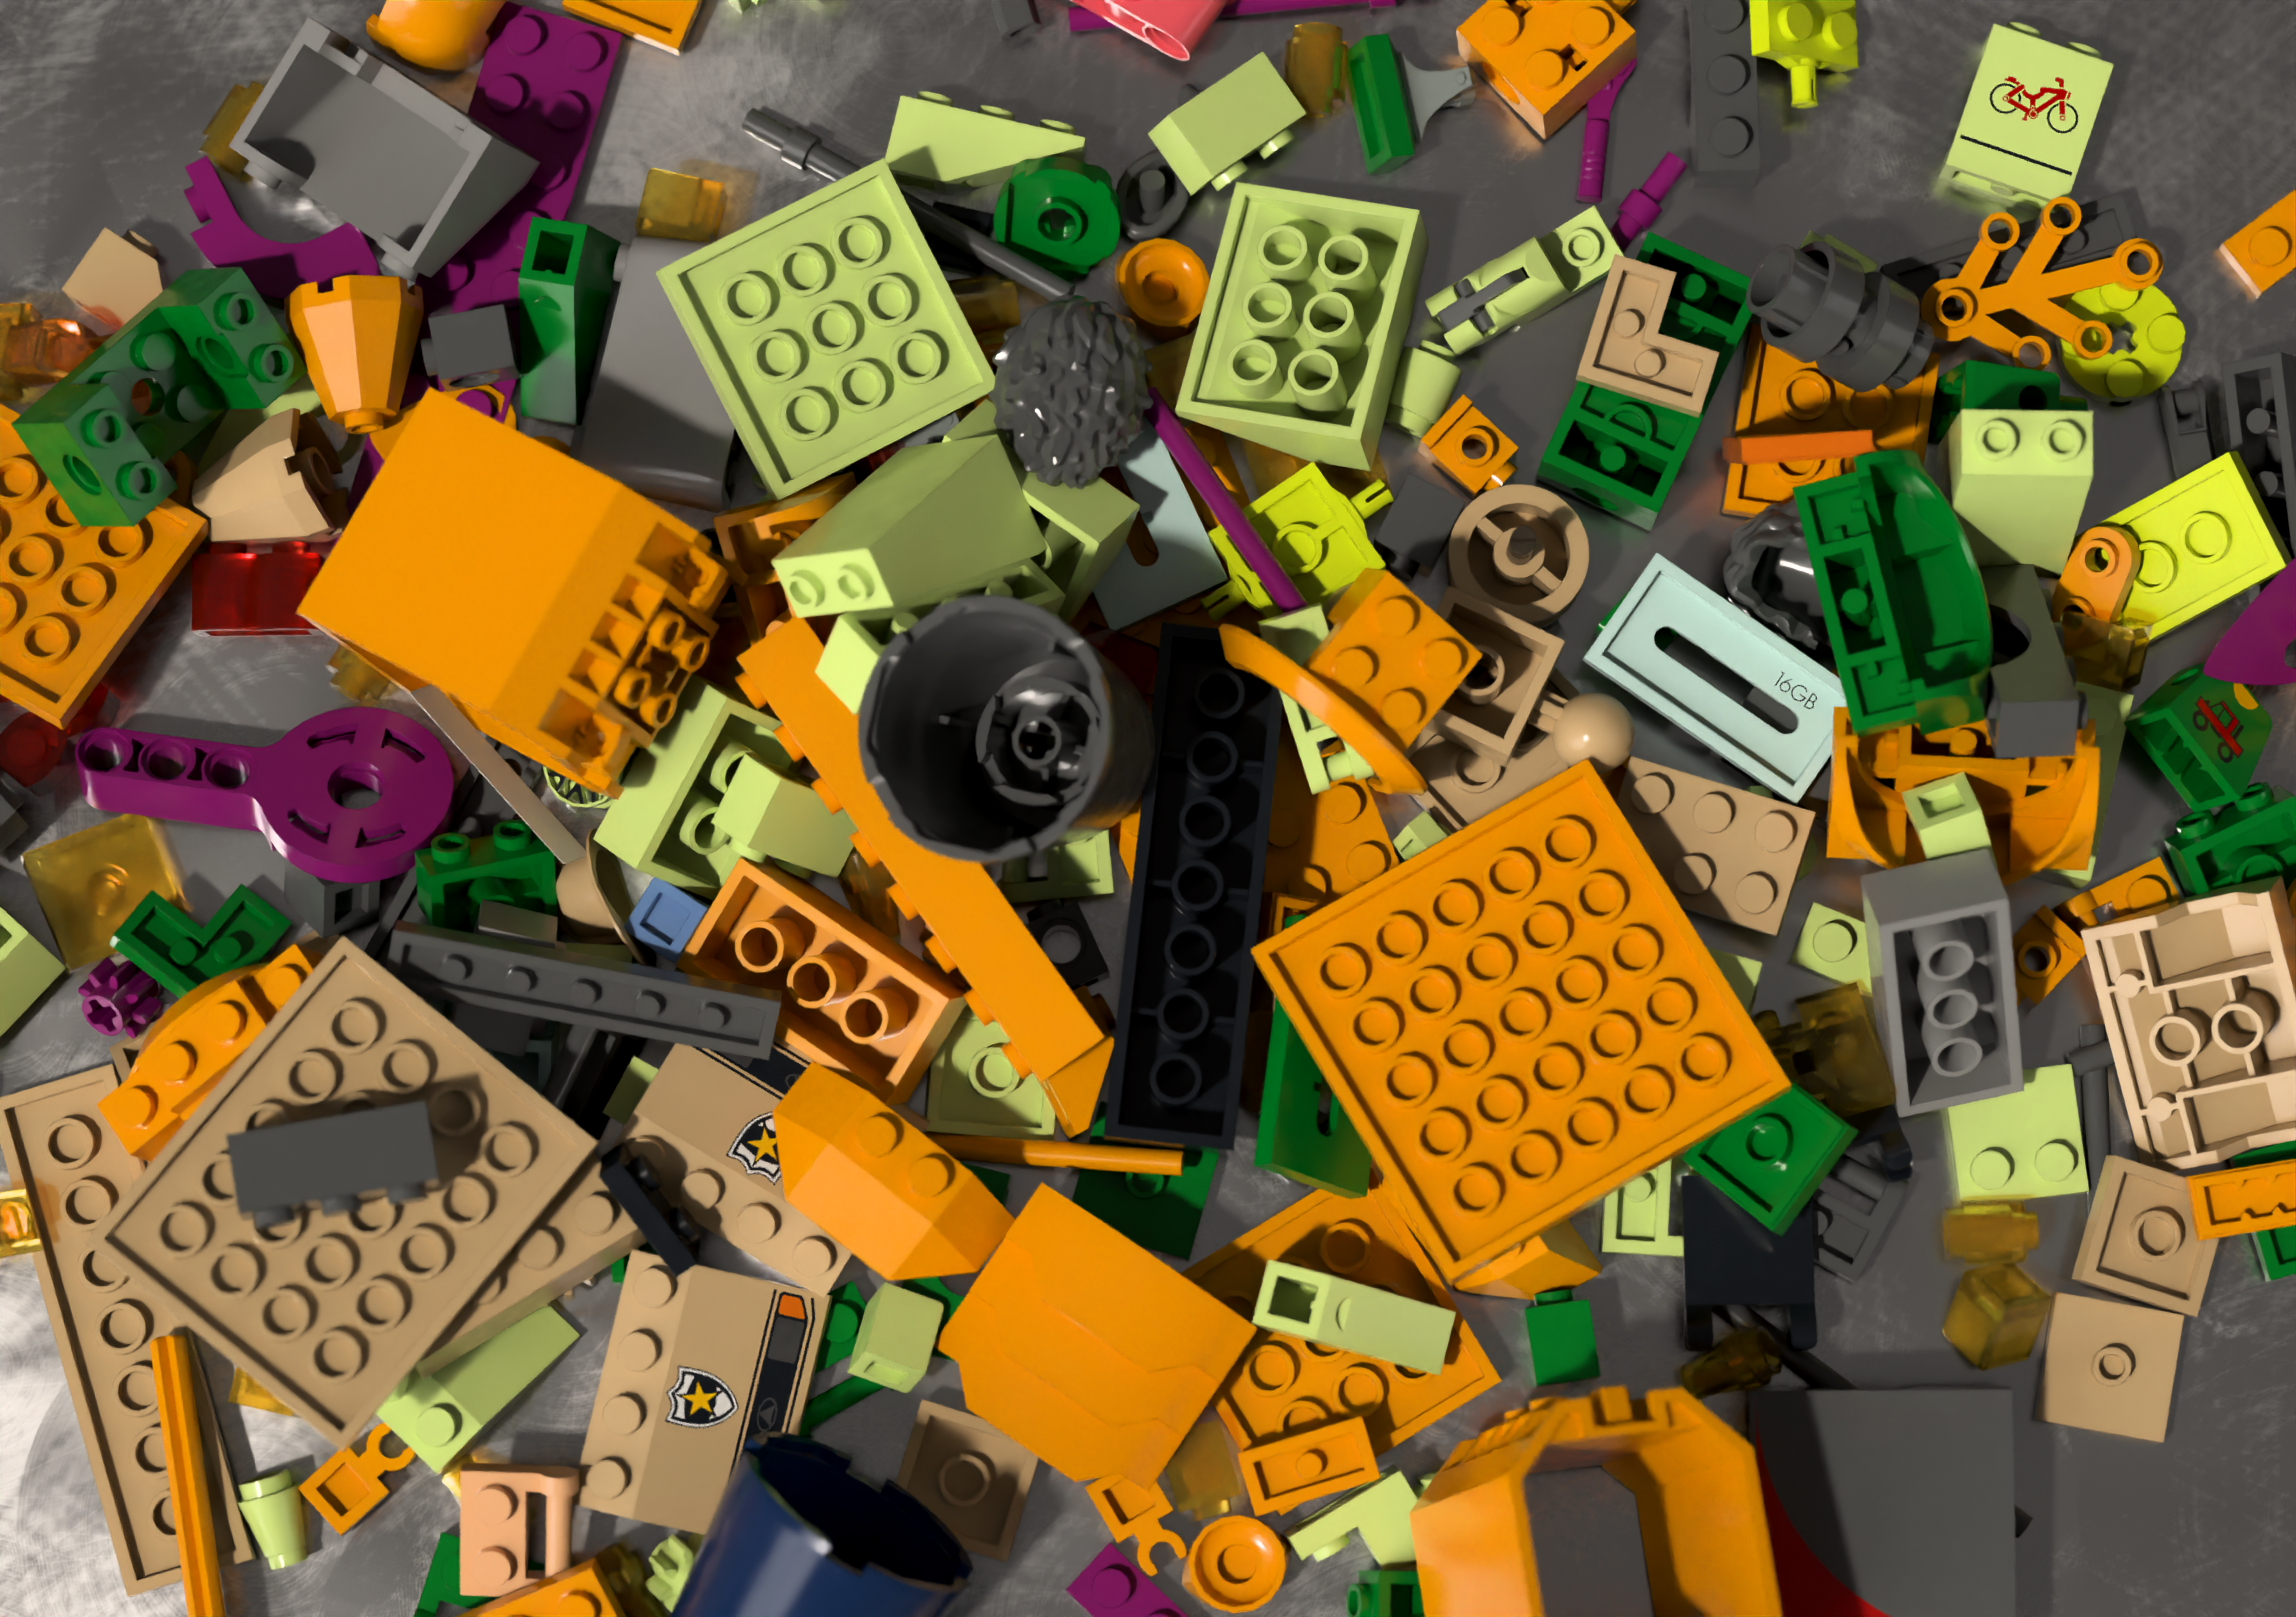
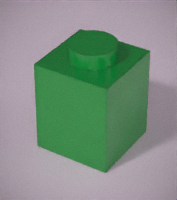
M1572 1289L1534 1295L1535 1307L1524 1308L1521 1311L1533 1388L1599 1378L1601 1374L1589 1299L1574 1301Z

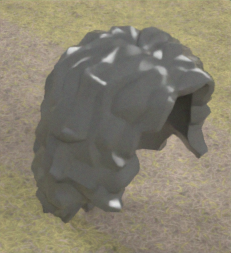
M1064 294L1047 304L1031 309L1026 313L1022 324L1005 331L1003 334L1005 342L993 356V363L998 368L994 389L988 394L997 411L993 420L996 428L1004 430L1005 444L1015 450L1027 472L1036 473L1038 481L1053 487H1057L1060 481H1063L1069 488L1084 489L1088 480L1097 478L1104 467L1116 466L1119 453H1128L1129 444L1138 437L1139 433L1145 430L1142 415L1144 410L1151 408L1153 405V399L1148 396L1146 373L1152 371L1154 365L1146 357L1136 333V324L1133 319L1117 313L1107 302L1097 301L1090 303L1084 296Z
M1794 498L1787 504L1772 503L1751 519L1742 522L1733 531L1731 538L1732 554L1727 558L1723 567L1726 596L1735 607L1796 649L1806 650L1810 653L1812 659L1820 660L1826 654L1833 653L1796 501Z

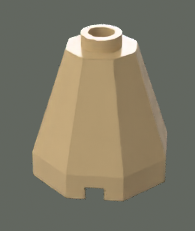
M296 408L270 416L193 482L192 499H189L187 502V509L207 520L209 525L207 536L212 542L219 544L327 542L340 537L350 521V515L346 506L349 497L348 488L346 486L335 490L331 477L332 474L342 471L338 455L315 416L308 412L300 414V410Z

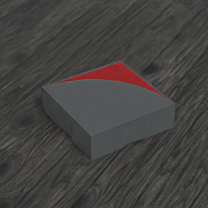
M1915 1386L1909 1389L1850 1390L1843 1387H1748L1749 1444L1754 1449L1782 1617H2017L2013 1389L2010 1386Z

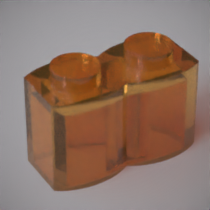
M51 318L11 325L8 328L1 371L17 383L28 387H54L113 334L98 336L86 325L65 318ZM139 380L134 385L131 399L148 396L149 387L144 381Z

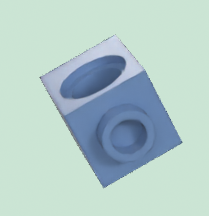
M653 877L624 924V928L627 933L669 961L677 964L714 901Z

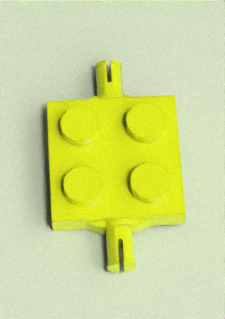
M1749 0L1752 56L1775 60L1791 71V107L1806 109L1819 105L1817 100L1816 70L1824 69L1841 73L1858 68L1855 0Z
M1311 462L1242 509L1309 606L1320 602L1323 610L1328 598L1340 587L1353 583L1365 568L1386 569L1385 562L1368 540L1363 520L1394 501L1389 490L1384 491L1385 484L1379 478L1376 482L1348 500L1346 496L1330 486L1316 464ZM1220 524L1208 533V537L1226 562L1231 581L1209 596L1200 600L1205 611L1210 610L1209 617L1213 622L1216 623L1218 619L1245 601L1248 605L1259 611L1265 619L1282 615L1283 612Z

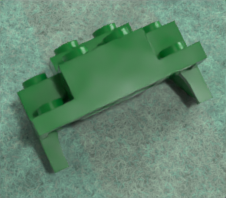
M1885 450L1853 456L1856 472L1793 487L1854 735H1858L1859 738L1915 723L1919 724L1921 735L1985 720L1982 697L1993 657V630L1986 591L1975 556L1961 523L1945 495L1923 467L1920 455L1910 450Z

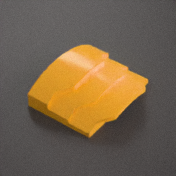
M1041 1182L1006 1233L1004 1240L970 1288L968 1294L934 1342L933 1347L959 1364L966 1408L1059 1472L1074 1482L1121 1474L1146 1492H1149L1258 1328L1130 1239Z

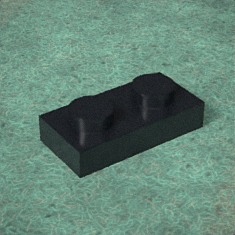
M624 1142L603 1155L598 1176L674 1276L677 1278L698 1263L700 1242L697 1239L702 1236L699 1226L684 1206L679 1204L673 1208L659 1190L663 1186V1182L650 1160L642 1153L634 1157Z

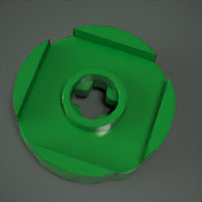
M1045 157L1037 160L1025 159L1016 164L1011 176L1002 185L998 193L994 213L995 236L998 243L1065 280L1078 278L1088 273L1091 265L1099 262L1104 256L1106 260L1113 253L1120 234L1121 204L1118 195L1112 187V179L1109 173L1100 166L1088 165L1082 161L1066 157ZM1052 208L1066 210V213L1071 214L1074 219L1066 220L1064 228L1056 229L1051 227V219L1041 216V214L1051 211Z

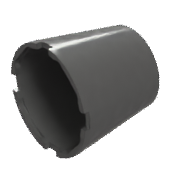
M996 595L964 597L934 607V612L919 620L907 631L901 630L882 652L870 674L861 701L858 720L859 754L867 783L873 784L881 803L890 815L888 817L889 820L909 839L923 848L951 859L974 863H994L1013 860L1091 838L1104 832L1119 822L1132 809L1144 791L1153 766L1155 736L1151 714L1142 693L1125 672L1051 612L1032 603L1010 597ZM1048 736L1055 737L1054 749L1050 751L1045 750V742Z

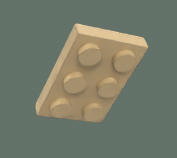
M1555 667L1545 689L1567 700L1580 695V692ZM1489 669L1484 671L1469 687L1479 689L1482 685L1491 686L1492 683L1487 680ZM1529 723L1507 768L1425 728L1403 753V756L1420 773L1428 786V790L1424 795L1411 796L1435 822L1446 826L1452 834L1570 768L1559 757L1553 743L1552 734Z
M1631 756L1616 804L1680 907L1779 938L1815 825L1816 812Z

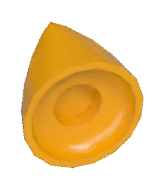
M1155 238L1141 242L1123 252L1118 257L1115 265V282L1118 293L1134 319L1159 340L1174 347L1182 348L1190 338L1200 319L1210 282L1203 261L1191 248L1175 240Z
M1241 1515L1219 1518L1204 1527L1193 1542L1186 1556L1182 1572V1585L1201 1602L1213 1608L1231 1613L1254 1611L1270 1601L1282 1585L1291 1558V1544L1273 1527L1257 1519Z

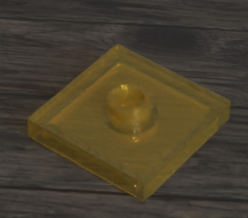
M125 814L21 854V863L69 975L97 965L107 957L112 959L122 955L109 945V942L117 929L151 890L155 891L186 915L144 816Z

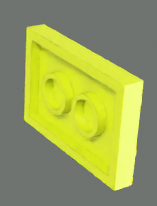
M2238 451L2225 453L2091 527L2107 525L2121 527L2135 538L2140 549V567L2113 629L2124 654L2140 649L2274 577L2292 561ZM2082 533L2074 537L2071 548H2073L2076 540ZM2099 547L2095 551L2094 562L2101 570L2108 566L2109 556L2103 548Z

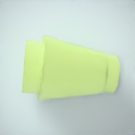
M289 1469L269 1472L239 1483L242 1499L238 1500L237 1504L265 1558L268 1559L270 1569H279L306 1560L308 1555L305 1549L306 1540L301 1494L298 1489L300 1484L299 1482L292 1483Z

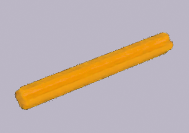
M178 1334L160 1336L151 1340L150 1352L188 1617H226L187 1340L184 1336Z

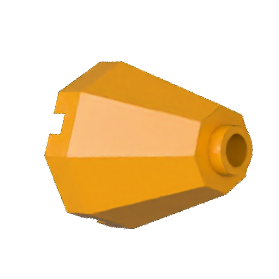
M346 275L332 278L333 291L319 294L317 281L301 284L284 299L286 325L307 367L309 377L328 419L340 425H345V431L352 434H367L382 430L384 428L383 420H391L398 414L424 315L422 288L414 284L408 289L407 280L399 276Z

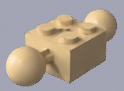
M1353 583L1340 587L1328 598L1322 610L1324 618ZM1448 585L1435 613L1483 654L1470 672L1473 673L1478 665L1485 666L1489 669L1487 680L1492 685L1489 687L1482 685L1479 689H1473L1466 685L1467 678L1465 677L1424 728L1507 768L1529 723L1552 734L1553 743L1559 757L1569 767L1576 765L1588 758L1597 774L1607 773L1621 765L1630 754L1635 739L1634 723L1626 707L1614 697L1603 693H1583L1567 700L1545 689L1562 655L1565 640ZM1325 618L1327 627H1334V625Z

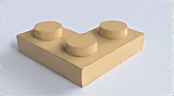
M1614 255L1575 380L1699 418L1719 352L1658 333L1676 272L1621 255Z

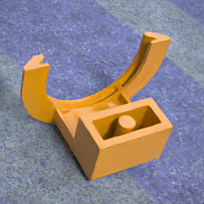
M1365 568L1326 615L1325 618L1334 627L1302 667L1253 634L1239 627L1222 623L1219 627V633L1225 660L1234 668L1248 671L1267 681L1300 704L1338 735L1379 777L1370 778L1367 782L1372 788L1386 794L1422 796L1428 790L1427 783L1414 766L1403 756V753L1483 654L1389 571Z

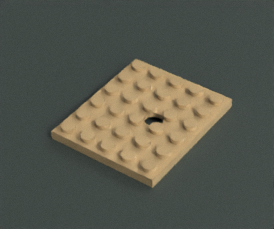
M342 936L85 1242L344 1453L595 1150L598 1142L346 937ZM426 1100L440 1187L427 1189V1200L397 1206H390L387 1196L361 1200L362 1211L336 1217H323L321 1208L295 1212L296 1222L265 1229H257L255 1219L242 1221L238 1212L226 1138L227 1134Z

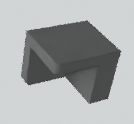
M285 858V900L323 939L379 920L380 880L367 883H342L325 880L302 871Z

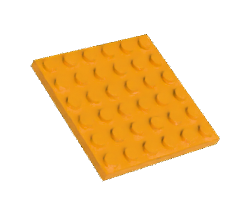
M1588 758L1251 949L1255 963L1450 1286L1790 1091L1791 1083Z

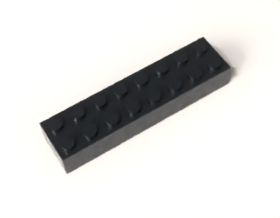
M1162 622L1151 714L1155 736V753L1151 773L1142 793L1104 1140L1105 1142L1233 1156L1255 963L1251 949L1257 944L1283 701L1279 689L1253 673L1234 668L1225 660L1218 628ZM1249 632L1263 641L1261 633Z

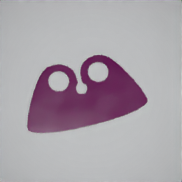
M2296 557L2252 601L2218 642L2204 665L2203 673L2206 676L2221 681L2251 685H2281L2296 682V668L2287 666L2284 661L2286 648L2296 638Z

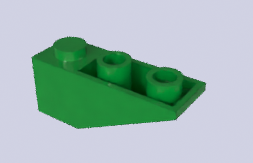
M532 216L518 278L521 415L524 417L581 426L612 289L616 256L622 243L590 225Z

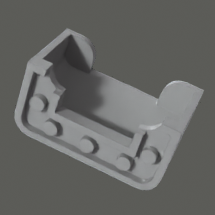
M307 17L229 145L230 148L249 160L244 171L274 190H277L282 181L298 188L376 240L377 245L386 251L380 262L414 282L419 273L431 278L528 184L540 164L534 157L393 65L310 17Z
M636 234L631 245L621 243L616 256L613 280L621 282L587 425L586 427L576 426L570 445L569 457L622 483L643 497L714 513L731 509L736 484L732 483L731 480L734 471V461L739 460L741 452L739 445L740 437L655 273L659 269L711 243Z

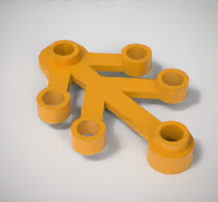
M2057 197L2043 207L2040 214L2041 225L2006 283L1980 289L1999 252H2004L2011 248L2017 242L2020 234L2019 224L2012 215L2005 212H1996L1989 215L1981 223L1978 232L1979 241L1956 278L1939 280L1924 293L1920 303V318L1931 324L1934 337L1939 340L1957 342L1971 336L2009 359L2014 367L2042 371L2047 367L2051 358V351L2047 342L2033 335L2020 338L1987 316L1988 314L2013 309L2071 344L2073 351L2078 357L2084 360H2096L2104 356L2112 346L2113 337L2109 327L2097 320L2084 322L2048 299L2113 283L2126 291L2137 292L2144 290L2155 283L2160 277L2163 269V258L2159 249L2152 242L2141 238H2134L2119 245L2109 258L2041 274L2062 238L2075 231L2081 222L2082 215L2078 204L2071 198ZM2063 206L2070 211L2072 221L2067 228H2058L2052 224L2050 211L2053 207ZM2001 221L2008 226L2010 237L2006 243L1998 244L1990 239L1988 235L1990 223ZM2140 252L2147 257L2149 267L2145 274L2137 275L2129 270L2127 259L2130 253ZM1956 298L1963 304L1964 314L1960 320L1952 321L1943 315L1942 303L1945 299ZM2094 329L2101 334L2103 344L2099 351L2090 352L2083 347L2081 335L2084 330ZM2031 344L2039 349L2041 360L2036 367H2028L2021 362L2019 351L2023 345Z

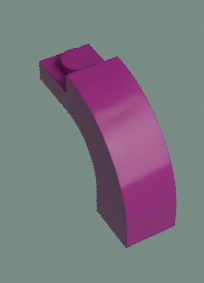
M208 156L185 166L193 186L183 190L201 224L210 219L212 220L211 223L190 233L192 238L214 268L241 267L266 305L285 310L284 299L301 284L317 281L319 294L333 291L332 278L346 275L385 276L363 232L349 222L306 242L280 243L266 239L252 231L243 222L217 169Z

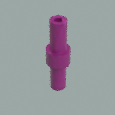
M1669 151L1639 191L1632 188L1617 208L1622 214L1610 228V231L1623 253L1641 229L1646 231L1650 229L1663 211L1659 206L1688 167L1684 161Z

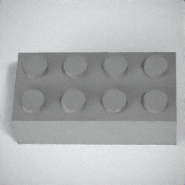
M1986 848L1860 876L1879 1066L1898 1118L2024 1091L2009 901L1989 849Z

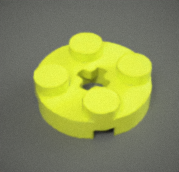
M2115 283L2076 292L2064 307V310L2084 322L2097 320L2116 329L2125 326L2133 333L2130 341L2135 346V349L2132 353L2129 354L2127 351L2120 349L2114 355L2107 352L2096 360H2084L2078 357L2073 351L2071 344L2056 336L2058 351L2056 356L2060 370L2067 381L2086 397L2106 403H2111V401L2126 402L2132 400L2131 402L2142 400L2157 392L2177 368L2181 358L2182 344L2185 341L2186 332L2184 324L2179 319L2178 312L2170 299L2154 285L2137 292L2123 290ZM2086 329L2081 335V343L2086 350L2090 352L2100 350L2103 341L2098 331Z

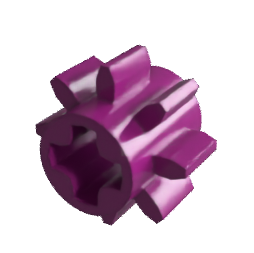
M105 958L88 974L89 979L78 988V992L85 997L82 1003V1011L87 1022L96 1031L111 1037L124 1029L132 1039L136 1038L152 1022L151 1018L163 1005L159 1000L155 999L158 994L157 981L130 960L124 961L116 967L110 958Z

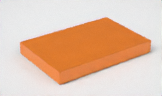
M1848 428L1722 437L1723 459L1727 460L1728 463L1748 465L1850 458L1872 453L1873 439L1872 430Z

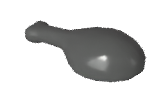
M1190 83L1183 85L1177 96L1178 108L1204 90H1198ZM1158 148L1136 159L1125 169L1118 181L1115 192L1119 197L1122 210L1120 228L1134 240L1155 239L1168 232L1177 223L1186 208L1190 193Z

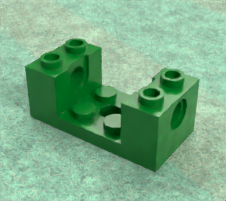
M1648 232L1636 260L1676 272L1658 333L1719 352L1699 418L1578 381L1541 459L1536 479L1651 531L1753 313L1748 310L1746 305V292L1751 278L1654 233Z
M241 267L191 269L185 271L12 422L11 425L81 526L134 527L178 488L164 466L170 458L225 409L267 408L307 372V367ZM139 380L144 381L151 391L150 407L142 415L135 410L131 401L132 389Z

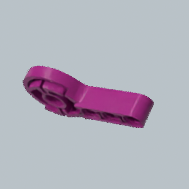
M348 707L316 715L294 727L278 742L266 747H250L127 729L100 727L85 733L79 739L75 748L82 795L92 807L105 811L263 832L272 852L278 850L284 858L302 871L335 882H374L399 875L416 866L415 851L431 848V841L436 836L447 833L454 815L455 791L452 767L440 742L429 730L413 719L380 708ZM405 746L409 747L410 749L414 750L415 752H411V751H410L408 748H406ZM355 788L370 789L381 796L376 803L362 809H349L336 803L340 795ZM298 815L303 821H305L313 828L324 833L329 832V835L324 836L311 830L306 825H304L298 818L292 820L291 822L289 821V819L291 817ZM401 829L405 831L404 835L400 832L388 838L375 841H367V839L390 835Z

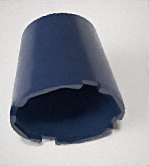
M761 1432L753 1435L748 1440L738 1457L670 1617H944L965 1594L971 1584L967 1581V1578L973 1571V1566L966 1550L951 1530L923 1503L889 1478L885 1480L880 1488L848 1469L853 1457L835 1448L790 1433Z

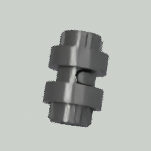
M1812 242L1800 250L1788 244L1774 247L1759 262L1749 281L1746 292V305L1750 312L1761 317V332L1766 343L1800 362L1809 363L1816 361L1821 373L1853 391L1867 392L1878 387L1880 384H1884L1891 389H1900L1909 384L1919 374L1930 355L1934 338L1933 328L1929 322L1919 317V302L1916 294L1882 273L1875 271L1864 273V269L1858 260L1826 242Z

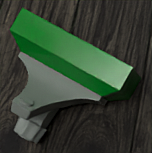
M1388 34L1364 36L1342 55L1368 175L1391 173L1415 154L1416 146L1422 142L1424 128L1428 120L1437 109L1473 104L1477 83L1472 67L1464 66L1444 71L1419 69L1409 62L1402 51L1396 52Z

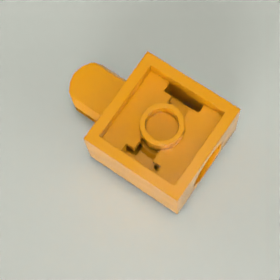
M1488 0L1456 29L1459 55L1546 140L1637 57L1636 31L1621 17L1637 0Z

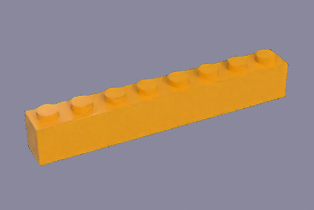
M795 615L736 658L745 671L738 675L735 680L757 710L768 703L783 724L773 730V733L793 761L796 763L805 755L821 776L812 782L811 786L831 814L835 815L844 808L855 823L858 830L851 834L849 839L869 867L872 868L879 862H883L896 881L895 884L886 890L908 921L920 914L929 926L934 936L925 941V945L946 974L956 967L962 972L972 986V989L962 996L984 1027L996 1020L1008 1036L1010 1042L1000 1049L1022 1080L1034 1073L1042 1083L1105 1038L981 864L951 859L927 850L909 839L889 820V813L881 803L873 784L867 783L863 771L858 742L859 714L854 715L815 673L825 647L803 617L797 618Z

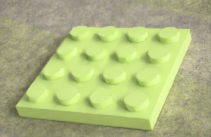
M884 158L655 272L771 500L779 501L977 400L994 389L996 377Z

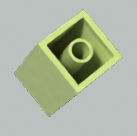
M1961 409L1934 451V482L1945 495L1959 519L1972 548L1977 565L2033 564L2038 579H2060L2069 557L2093 478V411Z
M996 434L901 448L771 562L797 618L896 606L1041 554L1047 548V545L1000 438Z

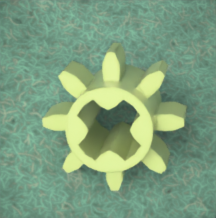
M693 1532L688 1541L681 1537H675L672 1534L668 1539L662 1541L648 1558L652 1577L644 1585L671 1613L704 1536L702 1534Z

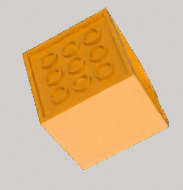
M429 387L296 612L408 694L430 684L435 686L447 696L477 731L594 793L618 800L625 788L619 785L616 780L636 746L648 749L659 729L664 727L673 717L677 707L678 696L692 672L698 670L705 662L710 650V642L719 628V625L711 619L730 585L743 587L749 575L738 565L714 554L709 549L711 542L700 532L622 483Z
M1625 1385L1602 1387L1589 1392L1585 1398L1569 1399L1568 1396L1545 1398L1530 1402V1408L1504 1413V1424L1480 1433L1477 1439L1458 1442L1409 1513L1425 1617H1544L1522 1479L1525 1474L1595 1465H1601L1636 1495L1656 1617H1782L1753 1446L1682 1387L1651 1390L1646 1392L1647 1398L1630 1400L1629 1390H1626Z

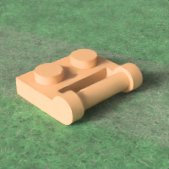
M463 1464L460 1489V1595L503 1597L572 1568V1495L579 1492V1471L568 1466ZM529 1492H540L546 1495V1571L528 1570Z

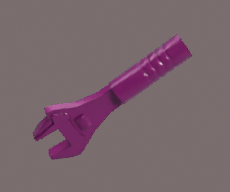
M1636 58L1587 102L1588 115L1584 130L1580 181L1577 199L1588 203H1599L1602 201L1611 111L1621 88L1637 66Z

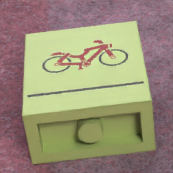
M2008 22L2003 27L1994 23L1982 49L1984 52L1953 143L1946 154L1938 178L2041 213L2043 207L2052 199L2057 197L2069 198L2114 64L2101 60L2102 54L2087 45L2069 42L2065 44V47L2042 40V34L2028 25ZM2055 206L2051 209L2050 214L2063 211L2065 207Z

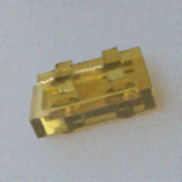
M1857 982L1795 999V1012L1799 1022L1781 1026L1777 1013L1774 1010L1759 1012L1752 1018L1753 1024L1783 1072L1818 1100L1826 1098L1829 1108L1841 1118L1896 1103V1090ZM1809 1049L1816 1071L1798 1075L1792 1056L1796 1052Z

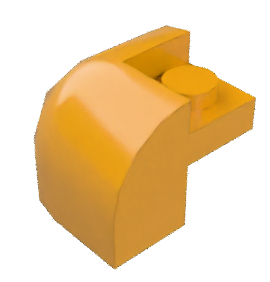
M386 0L380 15L372 14L366 21V32L376 49L407 68L428 76L454 75L475 66L486 55L490 43L486 31L506 0Z

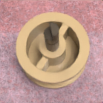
M1505 485L1489 490L1477 497L1464 509L1457 519L1447 549V579L1449 586L1541 629L1563 616L1576 600L1588 570L1589 544L1586 531L1578 515L1559 496L1532 485Z

